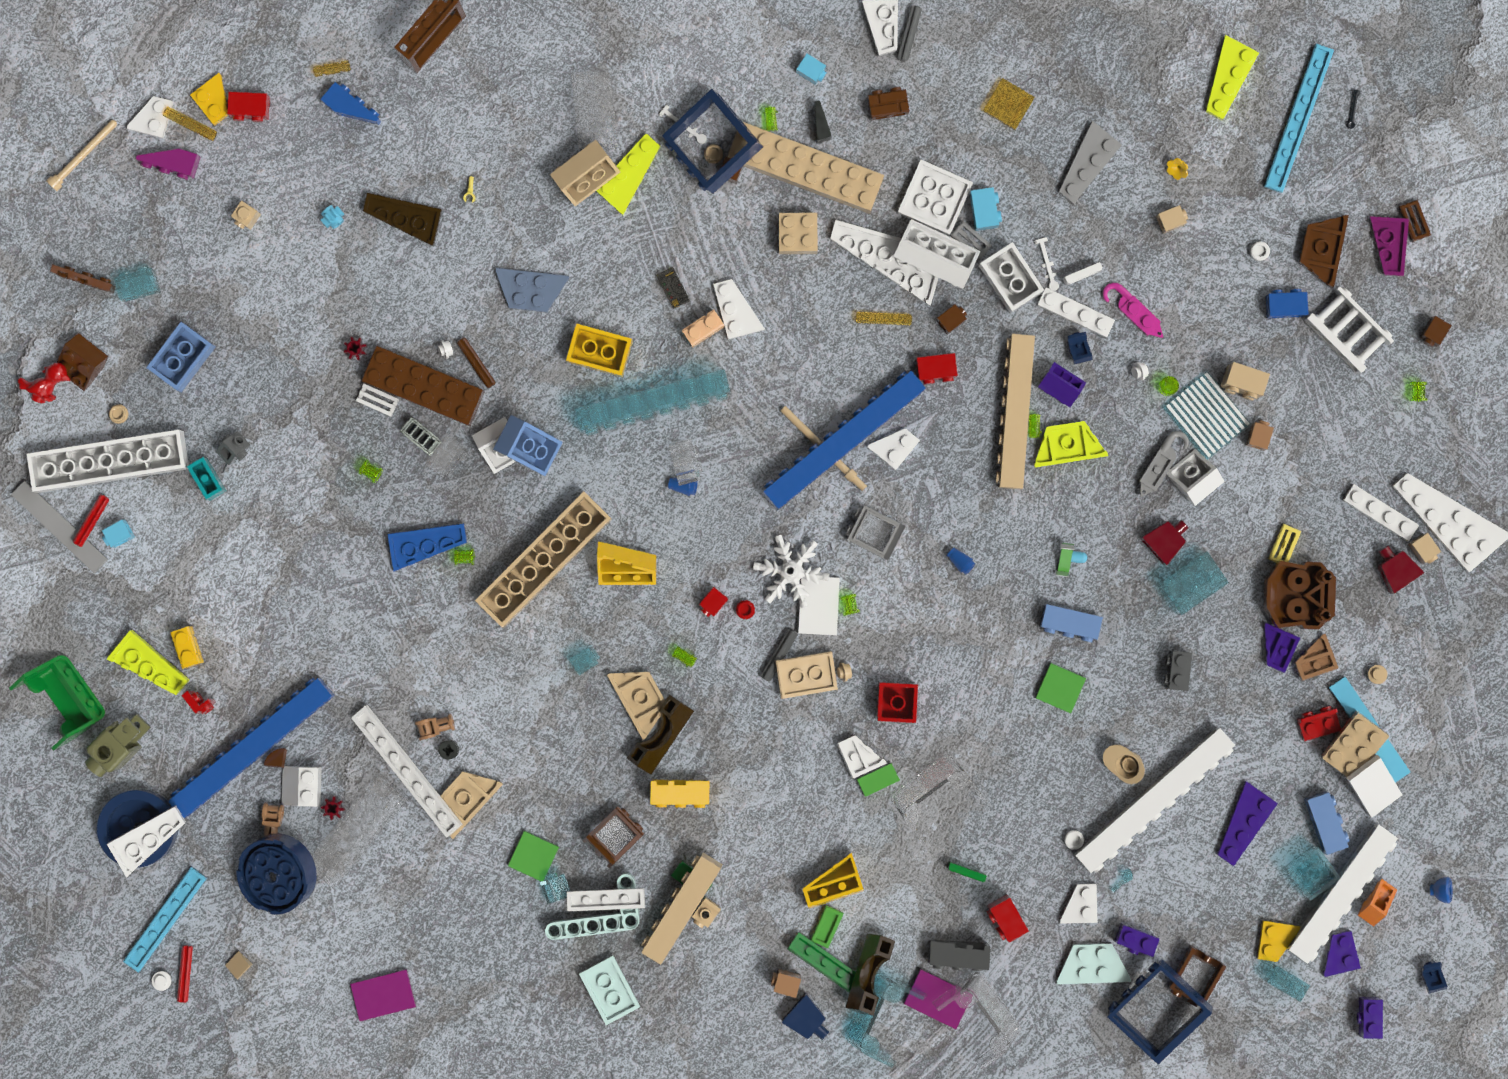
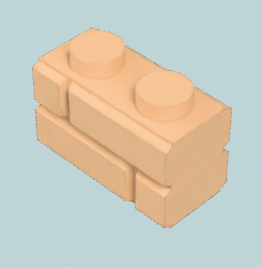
M713 309L706 316H702L684 328L682 333L691 347L694 348L723 329L724 324Z

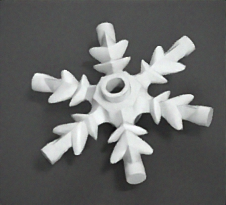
M778 535L775 537L778 547H774V550L780 554L778 558L783 559V564L778 566L774 561L772 565L767 559H764L765 564L754 562L753 570L763 571L762 576L772 573L771 577L776 573L781 576L780 581H773L776 585L767 588L771 592L766 596V601L771 603L776 595L780 599L782 589L786 591L785 584L791 583L793 585L791 592L795 591L793 601L798 599L800 607L805 608L808 604L804 596H809V593L802 589L805 585L799 584V580L805 577L808 582L811 579L814 583L819 584L818 579L829 580V573H820L821 567L811 570V567L807 570L802 568V563L809 562L807 558L816 555L812 552L818 545L814 540L807 547L802 544L801 554L797 552L798 558L792 560L790 558L792 551L788 552L790 543L784 544L782 535ZM793 568L794 572L793 574H788L787 570Z

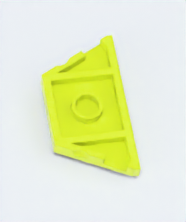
M1085 421L1049 426L1045 429L1034 468L1107 457L1108 453L1101 446L1099 440L1091 432Z

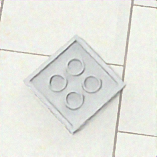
M920 160L897 213L950 236L973 182Z

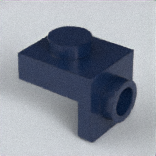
M1075 332L1067 337L1068 349L1074 365L1091 361L1092 353L1087 342L1086 332Z
M1430 961L1422 966L1421 975L1428 994L1445 990L1448 987L1441 969V962Z

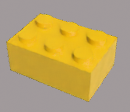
M576 323L566 361L567 363L623 378L633 340Z

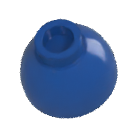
M1443 877L1437 880L1435 884H1431L1430 895L1435 896L1443 903L1449 904L1453 897L1451 879Z

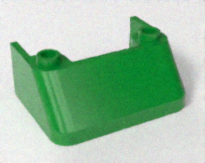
M59 655L28 671L9 687L10 691L25 684L33 693H41L45 690L65 718L66 722L59 729L62 738L51 747L53 751L74 740L105 716V710L69 658L63 655Z

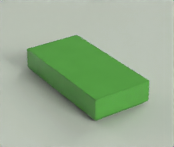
M892 763L858 778L857 781L866 797L900 781Z
M826 905L811 937V941L829 948L844 913Z

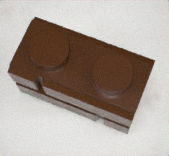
M901 87L891 88L890 92L883 93L882 90L872 91L871 95H868L871 121L908 115L910 112L906 89L901 90Z

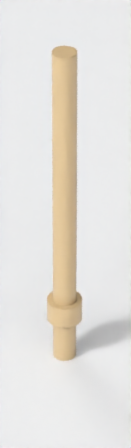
M786 406L782 408L781 412L814 445L816 443L818 445L823 443ZM841 460L834 464L845 474L844 477L849 482L852 481L861 491L867 487L857 476V473L853 469L850 470Z

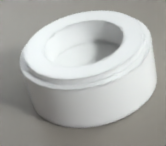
M1256 242L1250 248V256L1255 261H1263L1270 254V248L1265 242Z
M1071 830L1066 833L1064 842L1068 848L1077 850L1083 846L1084 837L1079 831Z

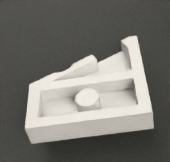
M153 96L127 125V129L164 139L173 101Z
M903 429L869 444L867 448L896 470L920 440L907 429Z
M856 736L837 743L852 779L887 764L884 759H881Z
M1096 883L1076 884L1073 894L1066 905L1067 907L1060 918V924L1098 923Z

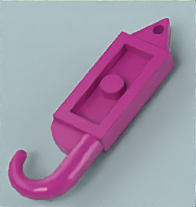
M1113 282L1105 286L1103 298L1106 302H1109L1108 291L1115 289L1122 295L1118 303L1120 311L1146 336L1151 335L1163 338L1160 326L1161 321L1135 296L1119 283Z

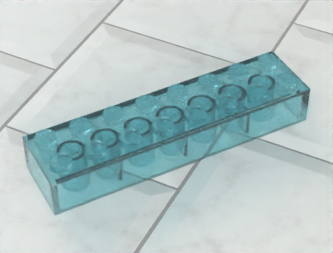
M725 369L575 408L581 432L590 436L597 434L598 430L603 428L606 431L616 429L618 424L623 423L624 426L635 424L637 419L642 418L643 421L653 419V415L656 414L666 416L672 414V410L675 409L685 411L691 409L690 405L698 404V406H704L709 404V400L716 399L717 402L726 400L728 395H731Z

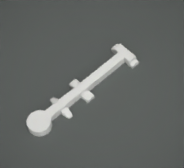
M666 105L659 116L663 117L665 114L677 122L679 119L667 111L669 106ZM690 127L686 129L690 133L689 138L695 136L699 144L706 143V136L698 134L696 127L694 129Z
M1046 237L1035 240V245L1040 243L1045 264H1042V268H1047L1048 275L1045 278L1050 279L1049 289L1056 291L1059 288V284L1054 281V276L1057 274L1052 273L1051 266L1054 264L1053 261L1049 262L1044 242H1047L1048 239Z

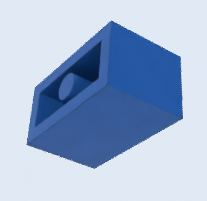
M1291 289L1290 293H1283L1282 290H1272L1271 294L1266 295L1267 319L1306 317L1309 315L1307 292H1302V289Z

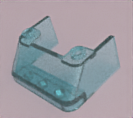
M877 973L874 989L879 999L874 1016L855 1012L845 1037L849 1044L863 1054L893 1068L897 1061L879 1053L880 1043L878 1039L869 1035L884 1000L892 1003L902 1000L905 992L921 1000H924L927 994L884 973Z

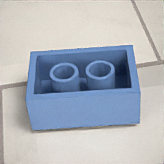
M180 322L146 368L182 393L216 346L185 323Z
M510 415L493 450L546 476L563 442L531 424Z

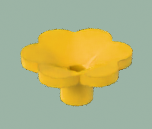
M1175 158L1167 162V173L1173 175L1174 179L1180 180L1188 176V165L1184 161Z

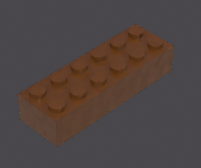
M376 346L362 379V382L469 427H471L485 393L480 388L379 346Z

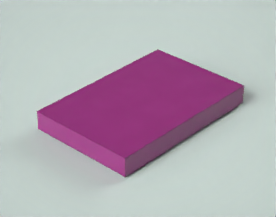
M407 969L350 984L359 1021L416 1007Z
M920 969L904 1004L957 1029L973 994Z

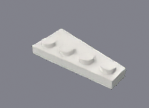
M175 805L108 842L107 846L127 878L186 821Z

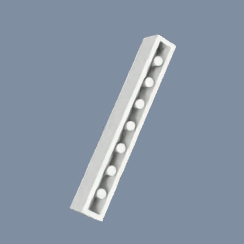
M1379 824L1373 825L1301 925L1299 932L1287 947V950L1307 964L1317 957V950L1321 945L1324 946L1327 943L1329 933L1337 929L1341 923L1340 918L1342 915H1346L1352 908L1350 904L1353 900L1361 896L1365 883L1368 884L1373 879V872L1376 868H1380L1386 860L1384 857L1388 851L1392 852L1396 847V840L1398 839L1396 836Z

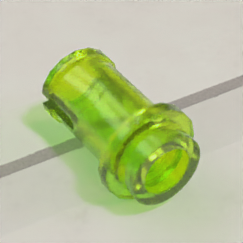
M776 107L764 108L763 114H765L766 131L778 130L776 119L778 111H776Z
M1029 414V431L1027 434L1029 438H1040V434H1042V431H1040V414Z
M677 646L672 654V657L686 664L687 668H692L697 661L695 654L691 655L679 646Z

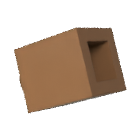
M1259 420L1258 423H1252L1246 446L1263 451L1267 450L1274 427H1270V423Z

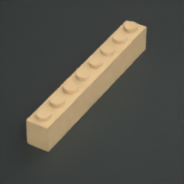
M1011 334L1010 338H1007L1006 350H1009V358H1005L1004 366L1005 369H1008L1007 377L1004 376L1003 388H1006V396H1002V407H1005L1004 415L1001 414L1000 418L1003 434H999V445H1002L1001 453H998L997 456L1000 472H996V483H999V488L1023 489L1035 336Z

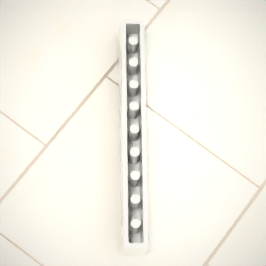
M1217 727L1082 846L1074 854L1075 857L1090 873L1093 871L1095 873L1103 868V862L1107 859H1113L1119 853L1117 850L1122 845L1124 847L1129 845L1133 841L1131 837L1136 833L1141 834L1147 828L1146 824L1152 820L1154 822L1162 815L1160 812L1165 807L1169 809L1176 803L1175 798L1179 795H1185L1190 790L1189 786L1193 782H1200L1205 777L1204 773L1208 769L1211 771L1218 766L1219 759L1223 756L1224 758L1228 757L1234 751L1232 748L1235 744L1221 728Z

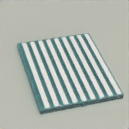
M1208 371L1187 388H1183L1181 393L1162 407L1207 460L1226 444H1229L1233 438L1251 424Z

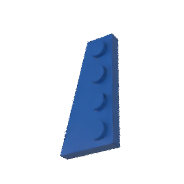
M464 523L388 533L393 572L467 543Z

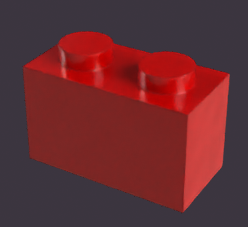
M228 93L227 115L233 118L234 121L252 119L253 122H263V119L269 120L270 97L267 93Z
M955 353L916 358L918 379L923 382V385L934 384L935 380L941 379L942 382H952L958 376Z

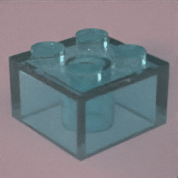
M1315 845L1283 867L1305 899L1309 901L1341 878L1319 847Z

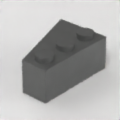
M930 940L929 964L933 965L935 969H944L947 966L952 967L954 970H964V968H969L973 971L989 970L991 947L988 943Z

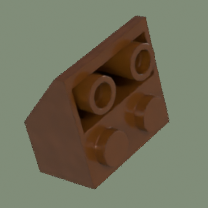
M78 333L64 344L57 363L63 364L67 369L70 381L85 391L102 371L109 356Z

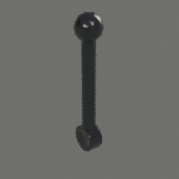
M1358 89L1353 91L1354 100L1350 122L1347 123L1349 129L1355 127L1354 116L1357 99L1360 95Z

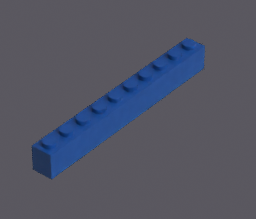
M912 371L908 374L903 372L896 378L898 380L897 383L893 386L891 383L882 389L883 394L877 397L875 395L867 402L868 406L865 409L860 407L852 414L854 418L849 422L844 420L839 424L837 432L834 434L832 431L823 438L824 442L821 445L816 443L808 450L810 454L805 458L800 456L793 462L795 466L790 470L785 468L778 474L780 478L775 482L773 480L769 481L764 486L763 495L778 511L920 395L926 388Z
M314 678L310 679L305 684L306 688L301 692L297 690L290 696L292 700L287 704L283 702L275 708V714L265 716L260 721L261 725L258 728L252 727L245 733L247 737L242 741L238 739L231 744L230 747L232 749L230 751L220 753L215 758L217 761L213 765L207 764L200 770L202 774L197 778L195 776L191 777L186 782L187 786L182 790L178 788L171 794L172 798L168 802L172 807L176 805L183 818H187L335 695L321 678L316 680Z

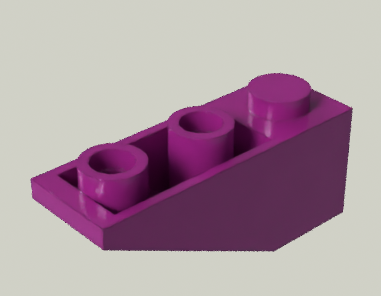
M182 149L136 156L140 166L151 169L153 166L159 168V172L168 175L170 172L177 174L176 177L188 180V177L195 178L201 158L198 154Z

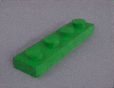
M798 932L787 950L850 993L856 972Z

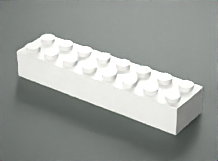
M181 430L27 454L32 492L36 493L186 470L189 465L184 431Z

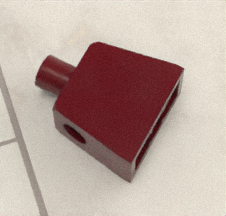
M1182 520L1174 526L1167 521L1140 539L1165 566L1170 563L1186 543V540L1181 535L1188 529V526Z
M1386 546L1379 551L1385 561L1377 567L1390 594H1395L1424 574V571L1403 550L1394 554L1390 547Z

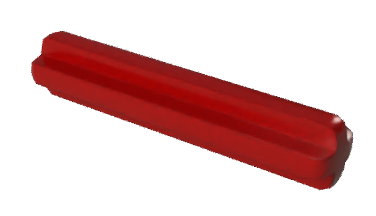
M99 495L73 539L75 545L79 547L84 545L109 502L108 497Z
M183 945L181 948L177 1002L186 1003L189 996L193 947L190 945Z

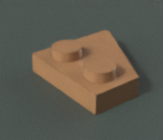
M1326 633L1295 662L1301 681L1338 669Z

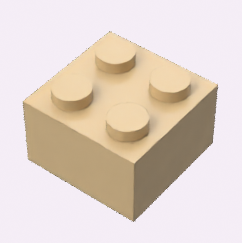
M779 213V254H817V213Z
M1232 362L1227 365L1220 387L1224 388L1226 393L1232 395L1239 393L1243 395L1242 398L1253 401L1264 395L1270 374Z

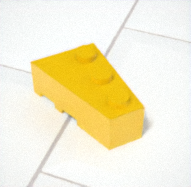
M598 541V585H656V555Z

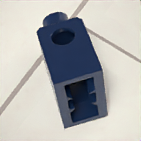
M807 993L801 997L782 1019L784 1025L806 1039H809L814 1033L823 1040L829 1033L822 1025L826 1020L825 1015Z

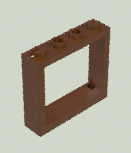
M434 0L395 45L394 48L402 62L415 73L422 69L466 17L459 0H446L447 2ZM403 44L408 47L405 51L400 49Z

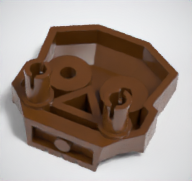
M1277 561L1264 580V609L1275 628L1299 626L1300 629L1319 630L1327 621H1330L1335 616L1336 577L1333 572L1327 570L1322 562L1295 564ZM1297 577L1301 579L1300 584H1296L1295 579ZM1314 592H1316L1315 599L1310 596ZM1296 606L1300 608L1299 613L1294 611Z

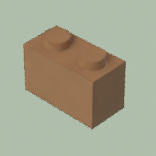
M778 968V972L773 973L771 980L773 992L796 998L801 975Z

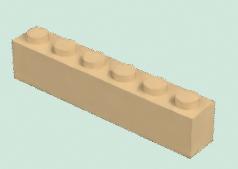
M704 852L701 857L696 856L691 864L694 867L691 873L686 872L681 880L684 883L681 889L676 888L671 896L674 899L671 905L666 904L661 912L664 915L661 921L656 920L651 928L654 931L651 937L646 936L641 944L644 947L641 952L658 964H662L723 864Z

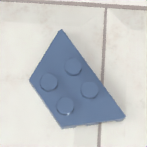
M496 268L495 270L510 309L548 313L555 299H557L561 290L569 281V276L501 268Z

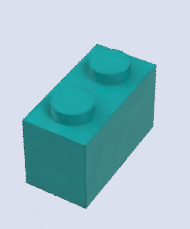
M202 457L187 466L206 500L211 501L226 492L208 458Z

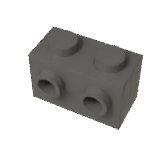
M1170 651L1167 654L1166 666H1168V672L1164 676L1166 689L1188 691L1192 653Z

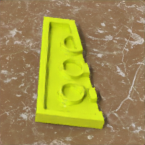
M133 630L127 633L107 658V660L121 665L122 668L152 681L155 685L174 695L179 694L190 680Z

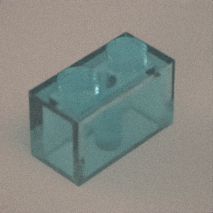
M146 266L138 268V272L131 274L130 271L122 272L119 274V277L114 278L120 301L127 302L161 293L155 270Z
M1273 963L1263 979L1300 1002L1310 987L1306 982Z

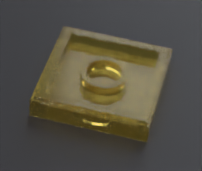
M1002 78L983 112L1009 128L1016 130L1035 97Z

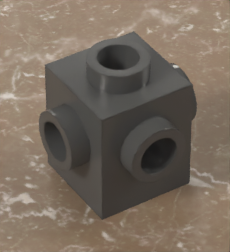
M237 431L233 435L227 434L215 451L230 465L237 459L241 461L248 454L246 451L250 444Z

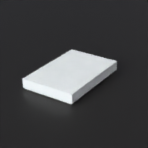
M802 577L801 584L805 585L802 589L808 592L809 596H804L808 606L805 608L800 607L798 633L837 635L840 578L829 577L828 581L818 579L819 584H816L811 579L808 582L805 577Z
M1378 755L1347 777L1348 782L1371 818L1402 796L1398 786Z

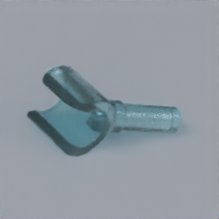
M1131 869L1121 873L1123 879L1111 889L1113 892H1116L1123 884L1133 879Z

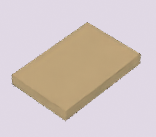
M832 651L775 660L781 699L838 690Z

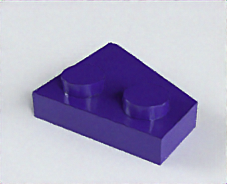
M1266 623L1267 666L1285 673L1300 641V637Z
M1348 930L1332 934L1323 976L1328 977L1361 969L1352 931Z

